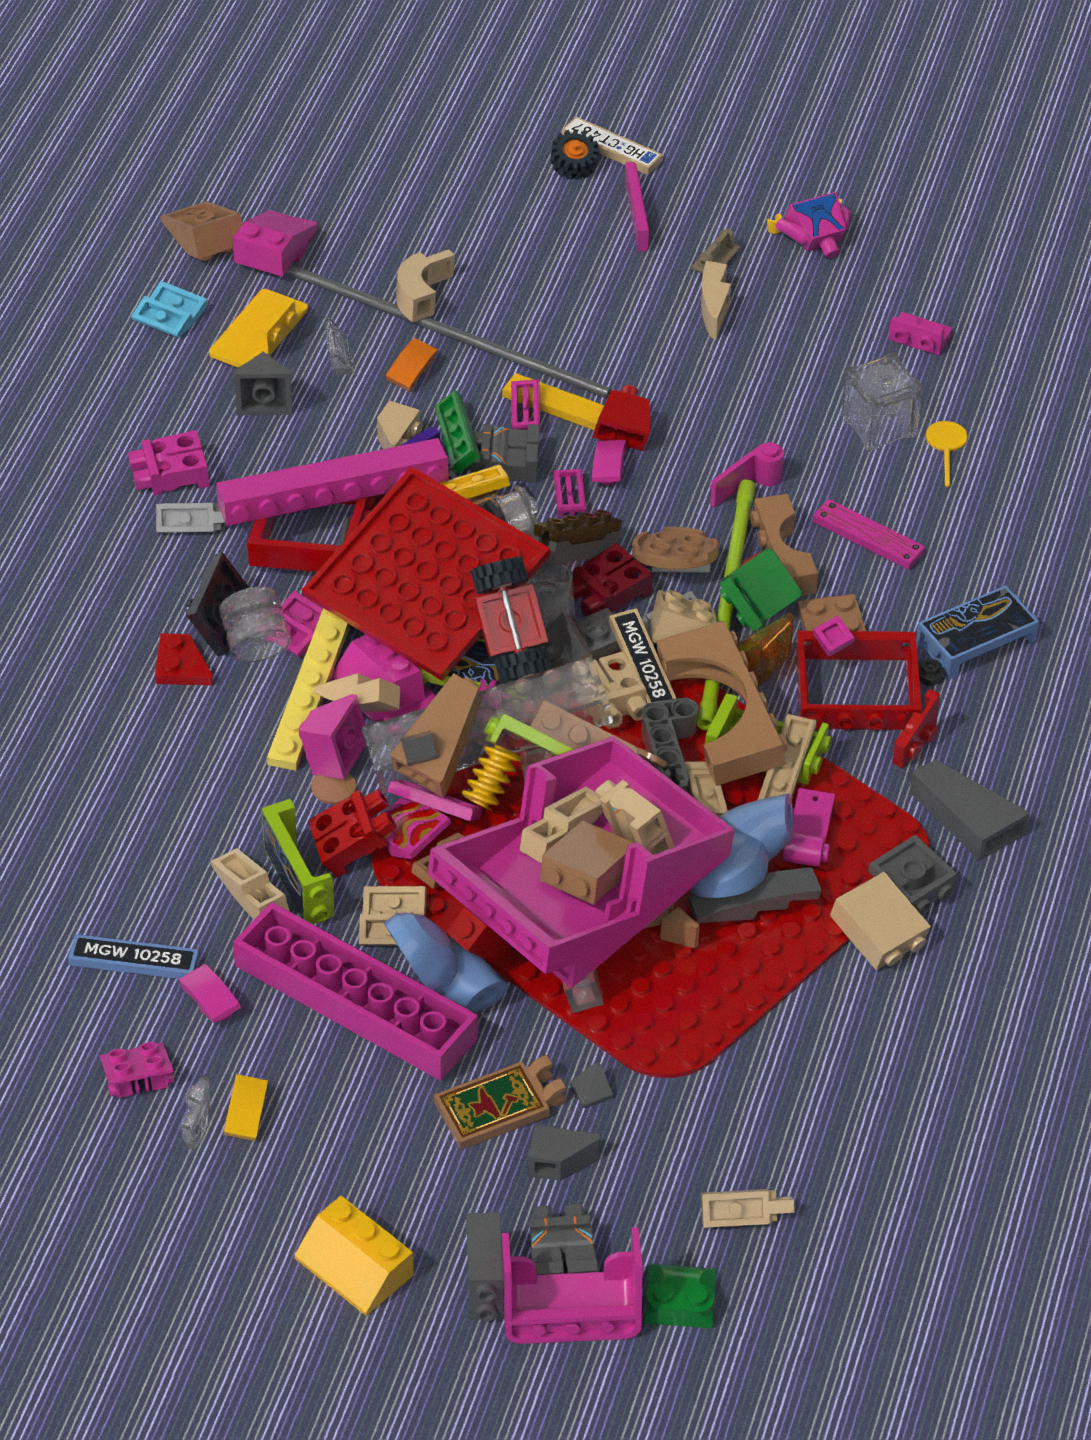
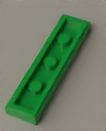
M455 390L435 405V410L452 468L457 473H460L476 461L480 454L463 398Z

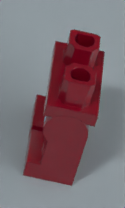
M615 543L582 566L579 565L573 569V579L564 584V595L571 602L583 597L581 609L586 616L605 608L613 612L620 610L627 602L638 596L644 599L651 595L652 573L639 561L634 560V557L622 546Z

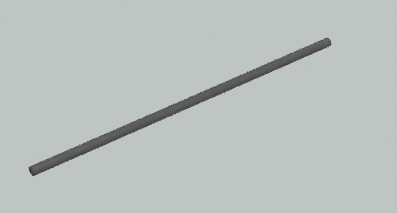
M291 265L286 272L288 275L411 322L402 314L398 306L295 265ZM429 317L412 322L599 396L608 398L612 391L610 387Z

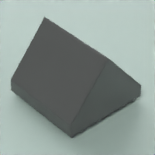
M430 730L400 738L408 766L438 758Z

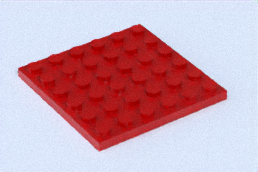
M411 466L302 588V593L309 600L443 681L483 634L474 599L497 593V591H492L490 593L476 594L470 570L498 560L522 556L527 576L530 580L549 558L551 551L546 545ZM526 581L525 583H522V584H518V585L513 586V587H509V590H510V589H514V588H518V587H522V586H524L528 581Z

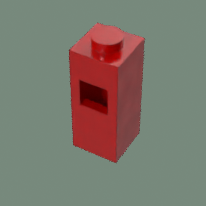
M465 907L446 931V934L465 950L474 955L481 956L483 959L498 966L513 947Z

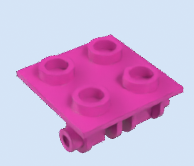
M147 1042L137 1048L128 1050L114 1049L107 1054L99 1055L109 1083L110 1097L117 1096V1098L133 1095L131 1081L134 1083L136 1094H140L138 1079H143L146 1092H149L148 1077H150L152 1091L168 1088V1084L174 1083L173 1068L163 1042Z

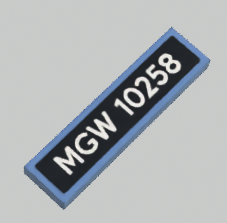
M75 934L68 962L70 966L180 979L196 969L199 949Z

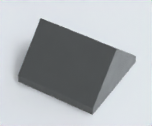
M262 352L234 370L237 416L293 415L290 369L265 352Z

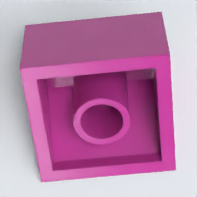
M350 694L313 709L306 720L301 723L299 737L302 740L306 759L309 762L312 774L344 780L370 740L357 695Z

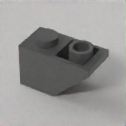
M535 1125L528 1159V1176L561 1181L599 1159L600 1134L584 1130L574 1131L559 1129L554 1126Z

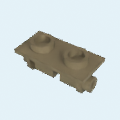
M731 229L721 230L719 237L713 241L705 252L700 254L699 259L692 265L691 269L703 273L706 261L727 264L741 248L740 245L734 243V232Z

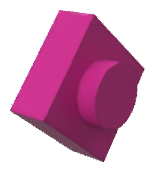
M839 615L813 629L814 637L828 656L854 643V636Z

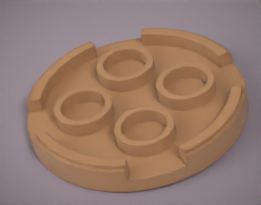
M663 527L661 532L648 535V532L644 531L637 535L632 542V554L639 562L652 567L692 569L714 562L719 556V542L716 538L710 539L706 537L705 532L702 530L687 527Z

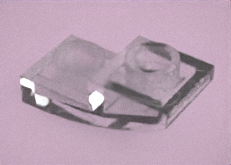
M202 1075L196 1085H192L189 1088L185 1098L188 1113L183 1118L180 1129L183 1132L184 1146L192 1150H196L200 1144L210 1117L209 1077Z

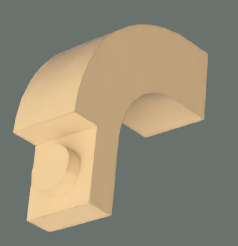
M449 249L428 257L421 252L416 253L406 259L400 266L397 274L396 302L399 310L411 322L434 315L436 292L430 285L453 277L455 254Z

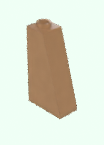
M453 674L404 736L407 737L430 730L437 759L408 766L401 741L390 754L393 770L442 798L447 794L482 703L479 687L473 680L467 677L463 679Z

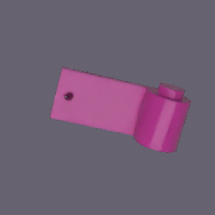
M772 442L763 443L714 478L709 486L711 488L710 505L715 508L738 491L739 483L742 480H754L758 484L768 487L779 484L782 481L783 448Z
M802 788L798 789L793 813L794 832L791 842L784 847V862L820 867L821 862L827 863L830 844H825L835 794Z

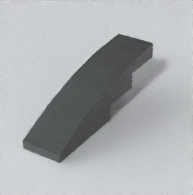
M810 867L767 873L765 879L756 887L739 895L705 898L692 894L689 895L687 900L697 923L755 919L757 911L787 909L789 901L819 899L822 890L813 868Z

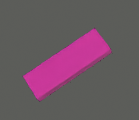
M403 779L390 781L387 792L468 821L479 820L483 811L479 806L448 795L442 798L423 786Z

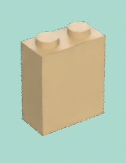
M885 872L880 873L837 898L830 913L831 918L875 970L885 965H888V967L893 966L905 953L909 951L914 953L920 950L927 942L926 936L931 927Z

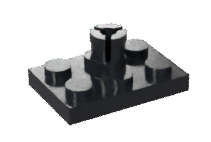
M223 552L213 554L194 598L187 600L185 604L189 608L185 610L187 618L217 656L227 654L253 596L252 590Z

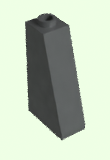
M936 759L926 765L919 766L912 772L910 794L979 861L1027 834L1029 813L1025 809Z

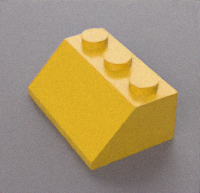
M339 1196L316 1216L295 1253V1259L365 1316L369 1315L414 1276L413 1252L343 1196Z

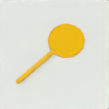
M938 421L927 428L926 440L933 448L944 451L945 486L950 487V451L962 448L966 444L968 436L966 430L961 425L951 421Z

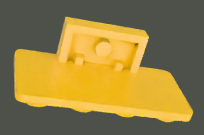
M268 289L260 290L209 349V356L238 368L262 352L270 356L307 313L308 305Z

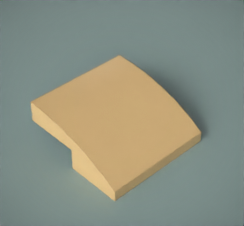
M425 886L364 887L363 914H360L359 945L397 946L384 922L397 913H415L426 917L427 888Z

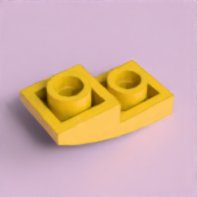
M236 1074L223 1135L256 1141L268 1080Z

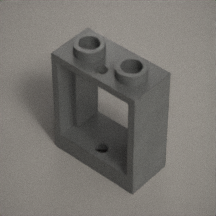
M500 1212L466 1213L470 1320L490 1321L504 1318Z

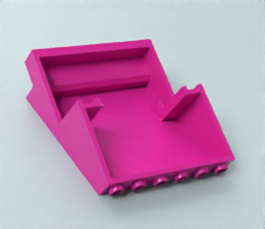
M612 736L528 765L520 817L431 848L428 875L543 973H554L572 989L725 861L731 854L735 829L619 739ZM607 780L612 781L616 785L624 780L631 789L661 810L674 848L653 855L638 842L627 845L622 880L594 905L539 881L542 863L520 851L523 829L543 819L546 807L585 786L595 792ZM603 812L592 825L613 833Z

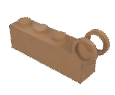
M541 700L529 724L530 727L573 749L614 736L545 700ZM616 737L648 763L651 761L661 767H666L667 761Z

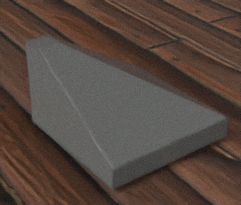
M600 1062L592 1064L570 1081V1086L583 1108L613 1098V1093Z

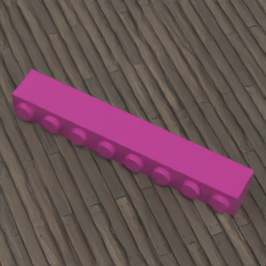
M436 438L216 483L218 507L226 526L386 494L411 466L439 483L449 481L448 458L439 439Z

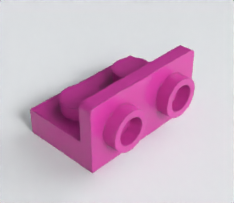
M901 312L899 317H892L890 321L889 340L936 355L941 354L952 335V327Z

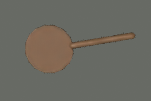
M350 773L347 774L344 780L317 774L311 784L313 795L319 801L328 804H337L346 798L352 797L351 794L356 791L357 787L355 778Z

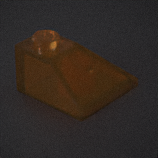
M791 613L782 616L747 636L739 644V648H737L739 652L744 651L748 661L747 670L748 672H754L758 683L757 690L791 656L794 615Z

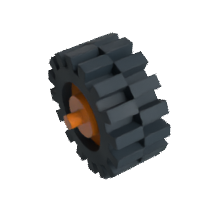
M573 129L572 134H570L569 130H565L564 135L562 133L557 135V139L555 138L553 141L550 160L555 172L559 170V175L562 177L564 174H567V179L570 180L572 176L579 180L581 175L586 178L589 176V172L591 174L594 172L597 166L599 148L597 141L593 142L594 137L591 134L586 137L587 132L582 131L581 134H578V129Z

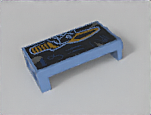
M1005 585L919 622L916 644L929 659H935L942 664V667L945 669L944 676L950 680L959 675L960 664L1023 636L1030 643L1037 640L1039 621L1036 615L1031 613L1022 604L1020 598L1013 594Z

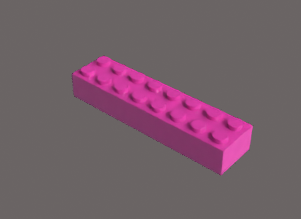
M273 902L233 941L236 967L440 1081L478 1040L477 1014Z

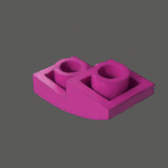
M626 440L597 442L593 461L592 482L612 485L621 481L624 473L623 459L627 451Z
M206 964L178 979L182 989L197 1002L200 1012L214 1024L227 1019L232 1013L241 1008L228 987Z

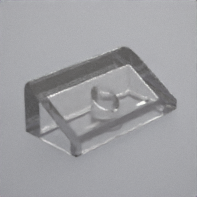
M326 318V342L333 374L354 373L347 336L331 318Z

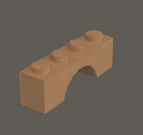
M782 494L755 498L754 511H750V522L753 528H757L759 547H764V550L771 548L775 551L802 591L801 596L816 594L818 572L811 553L794 550L783 542L786 537L794 534L795 511L789 495Z

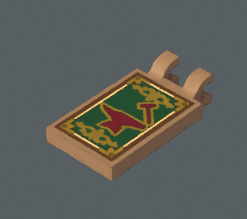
M547 1055L537 1058L528 1068L521 1061L434 1094V1103L460 1150L549 1117V1107L566 1103V1098L563 1092H566V1087L561 1078L550 1082L544 1089L541 1083L553 1079V1075L549 1070L552 1068V1063Z

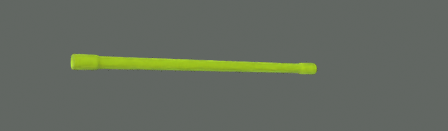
M742 480L738 486L737 506L724 577L741 566L749 514L756 488L755 483L751 480ZM721 595L717 623L725 621L728 630H730L734 604L733 602L728 604ZM710 679L705 681L703 698L698 712L697 726L702 730L709 729L718 708L717 699L720 682Z

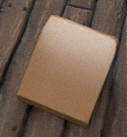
M676 908L662 918L660 937L665 941L696 948L699 944L700 925L681 908Z

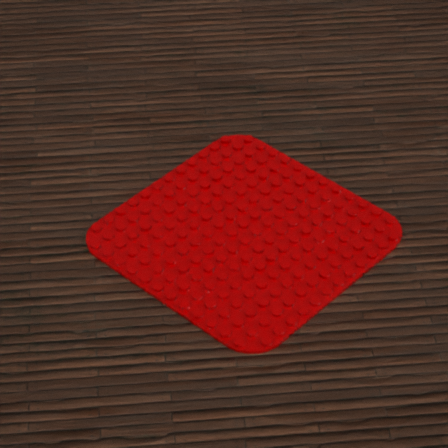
M612 663L609 667L612 670H618V663ZM591 670L584 671L581 675L591 678ZM682 678L669 681L676 698L694 700L698 705L699 712L706 679ZM570 683L547 700V702L638 748L646 750L641 735L642 720L636 721L633 720L631 715H623L622 723L615 728L608 729L604 723L595 724L592 714L588 712L584 701L578 692H575ZM720 688L717 699V711L726 695V692ZM737 701V709L745 711L746 705ZM536 710L521 722L529 726ZM697 726V731L693 736L677 739L684 762H706L704 744L708 730H702ZM510 732L505 733L495 744L521 756L522 760L511 761L512 765L516 768L515 772H505L511 781L510 783L500 782L505 793L494 794L500 801L499 805L489 804L491 808L489 810L465 798L461 793L462 790H473L467 783V780H478V777L472 770L473 768H484L478 759L479 757L489 758V755L483 751L454 774L446 794L481 807L483 811L479 820L468 821L437 810L449 817L451 824L413 859L391 856L387 846L381 849L377 847L372 852V868L379 885L425 886L427 888L426 918L444 931L449 929L465 906L441 885L432 889L412 873L413 864L430 855L431 848L436 847L438 842L458 832L465 837L520 817L527 766L555 755ZM821 756L822 764L819 773L812 775L808 785L797 782L791 802L794 813L799 788L835 794L825 844H830L827 863L821 862L820 867L784 862L783 848L775 857L768 861L767 872L812 867L822 890L819 899L789 901L787 909L757 911L755 919L698 923L700 925L699 944L696 948L663 940L660 937L661 925L643 928L572 989L554 973H543L514 947H512L499 966L487 960L485 961L501 977L627 1068L643 1075L658 1078H675L690 1075L702 1070L716 1060L850 941L847 935L831 918L830 913L837 898L873 878L868 872L871 862L914 835L930 848L929 839L924 828L912 815ZM760 772L721 784L727 810L729 811L743 804L757 801L767 773ZM689 890L674 904L675 909L681 908L695 921L687 900L689 895H692L691 890Z

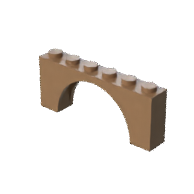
M725 621L657 641L659 660L669 681L682 678L714 680L735 690L746 704L741 719L729 732L712 742L704 744L706 766L715 786L785 765L784 752L788 751L784 735H778L776 731L778 726L774 714H768L766 710L768 705L764 693H758L757 691L758 683L754 672H748L747 670L748 661L744 651L739 652L737 649L739 648L737 636L734 631L729 632Z

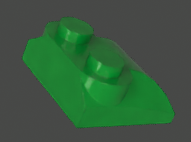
M649 1264L645 1324L712 1329L716 1269Z

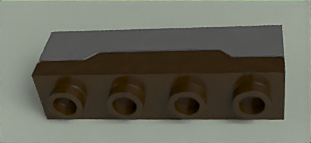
M595 510V513L592 514L581 512L579 516L564 515L563 519L548 518L547 522L534 525V535L532 538L550 548L551 555L544 563L553 566L593 558L615 543H618L622 520L612 517V513L606 510Z

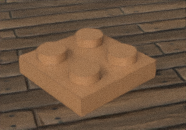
M855 594L800 600L797 602V611L803 630L813 631L814 628L839 615L849 631H866Z

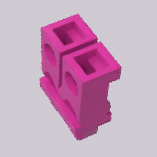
M197 430L158 438L151 443L150 439L141 441L142 450L128 452L131 471H133L136 490L151 487L153 495L162 494V490L172 491L179 486L196 483L199 489L210 487L207 464Z

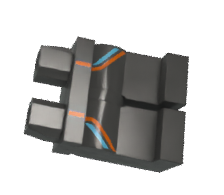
M483 424L482 432H473L478 450L481 451L479 452L480 457L465 468V470L480 471L501 465L509 480L536 483L539 425L528 424V430L508 429L504 426H494L491 428V424Z
M581 1203L569 1204L565 1207V1216L552 1217L551 1207L536 1206L533 1218L530 1219L531 1260L536 1265V1275L564 1274L562 1257H564L566 1274L598 1272L590 1215L585 1214L583 1205Z

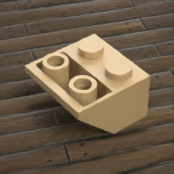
M658 590L649 628L651 642L657 643L658 640L717 623L714 608L711 607L710 603L701 599L692 601L673 590H668L667 592Z

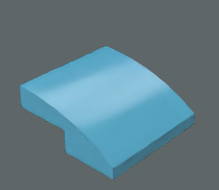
M160 281L150 297H143L131 318L178 338L189 330L209 304L204 297Z

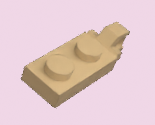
M757 1189L701 1193L702 1225L704 1228L770 1224L772 1221H777V1214L794 1213V1199L792 1197H776V1190Z

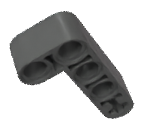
M689 698L648 703L642 709L641 735L646 751L662 758L668 763L664 768L651 761L649 762L688 793L689 777L677 739L688 738L696 733L698 705Z

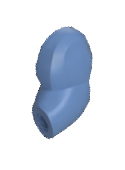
M789 794L746 803L719 816L720 819L735 829L731 854L690 889L692 894L705 898L739 895L750 891L765 879L768 872V861L789 844L793 837L794 817Z
M397 913L384 922L393 940L418 978L429 989L471 1012H478L489 1008L500 1000L508 990L507 983L481 956L474 955L465 950L447 935L446 931L442 930L425 916L415 913Z

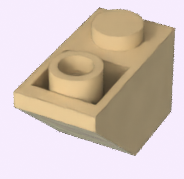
M390 400L377 417L378 440L383 449L399 446L421 433L423 425L420 422V410Z

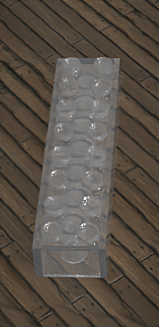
M592 657L479 691L482 703L456 771L481 764L478 761L479 757L489 758V755L484 751V747H494L495 745L485 741L488 734L483 731L491 716L497 717L499 713H504L529 726L541 700H545L596 727L613 723L609 699ZM426 708L361 727L366 748L383 794L387 793L389 783L392 780L403 779L416 784L413 780L393 770L390 754L401 741L400 738L406 735ZM504 729L495 743L513 753L536 747Z

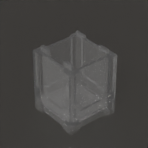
M895 351L885 354L883 358L859 366L847 367L845 369L841 418L846 424H850L853 430L860 436L868 452L904 437L911 438L917 436L923 386L918 379L914 380L905 369Z

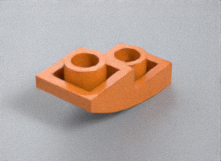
M413 338L387 372L386 380L411 392L420 375L426 373L437 355L438 349Z

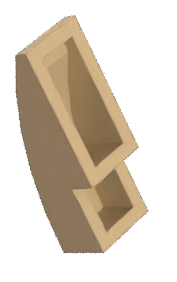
M706 261L702 277V317L710 337L717 339L730 305L731 284L726 283L727 264Z
M357 673L314 686L315 693L331 701L350 694L357 695L361 711L387 712L400 708V686L381 678L371 679Z
M585 786L546 807L543 819L523 829L520 851L542 863L543 854L582 820L593 824L604 810L596 792Z
M236 848L211 861V865L221 881L253 919L271 902L289 911L285 894L270 883L268 873L239 849Z

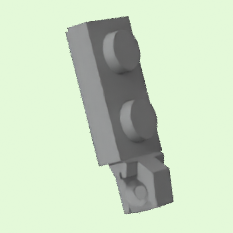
M156 504L157 533L214 532V530H221V523H225L218 504Z

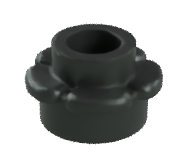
M926 659L918 663L919 681L922 684L933 686L941 681L945 674V669L939 661Z

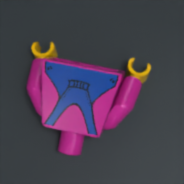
M833 192L790 204L784 217L785 219L782 218L781 214H776L775 220L766 219L767 229L772 234L782 232L788 235L797 243L802 244L807 251L821 248L825 258L829 259L840 253L837 243L842 240L844 233L848 230L851 212L842 204V199H838L837 193Z

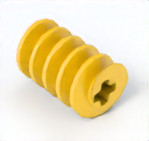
M494 744V747H484V751L489 755V758L479 757L478 759L484 768H473L472 770L478 777V780H467V783L473 790H462L461 792L465 798L491 810L489 804L499 805L500 803L494 794L505 793L500 782L510 783L511 781L505 772L516 771L511 761L522 760L521 756L497 744Z

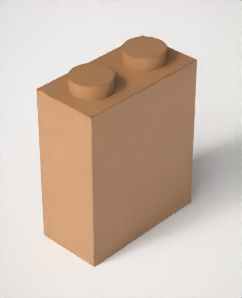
M582 820L543 854L539 881L594 905L622 880L627 845L633 844V842Z

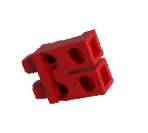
M379 789L366 796L360 790H357L351 794L352 797L346 798L308 819L321 862L337 878L348 872L346 866L354 860L371 854L377 847L381 849L387 846L385 836L397 829L393 817L387 811L377 815V813L389 806L386 796Z

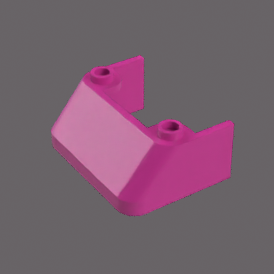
M632 1227L631 1252H617L608 1256L604 1261V1272L536 1275V1265L531 1259L522 1256L510 1257L509 1233H502L505 1335L508 1340L517 1344L618 1340L632 1338L640 1332L642 1325L643 1265L638 1227Z

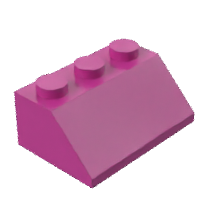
M366 634L350 643L331 676V681L359 673L371 679L381 678L400 686L399 709L387 712L362 711L373 722L425 699L421 670L409 660Z

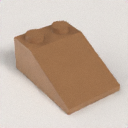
M208 201L160 216L161 222L188 255L199 259V261L210 260L214 258V254L220 252H234L233 237L242 226L239 212Z

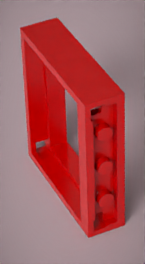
M377 495L337 503L355 505L345 540L371 512V509L376 506ZM277 516L255 520L247 541L249 566L316 572L340 547V545L270 540Z
M797 630L796 665L799 717L816 720V729H820L822 723L829 724V729L904 730L914 712L921 714L916 632L850 631L854 636V643L828 656L814 637L813 631ZM804 642H812V645H804ZM901 643H908V646H901ZM806 659L905 660L908 705L809 704Z

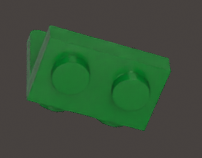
M771 548L765 549L724 577L720 582L722 588L719 590L728 604L733 602L739 611L736 613V616L745 628L750 627L753 632L763 626L767 619L800 598L802 594L800 587Z

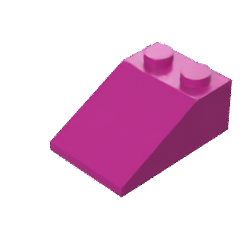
M268 210L245 221L234 235V262L283 277L317 230L318 224Z

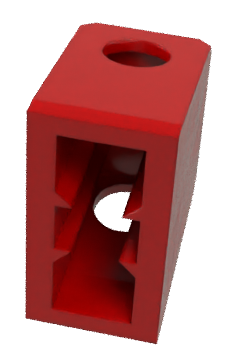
M632 385L624 386L622 392L612 390L599 415L592 438L603 441L626 440V447L644 451L650 435V401L647 398L638 396V389Z

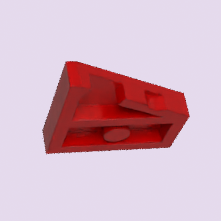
M160 633L155 684L213 686L212 673L190 634Z
M929 689L925 695L926 703L923 713H913L907 726L894 743L892 763L902 769L910 760H915L920 754L922 747L927 742L931 743L938 733L936 725L940 694L932 689Z

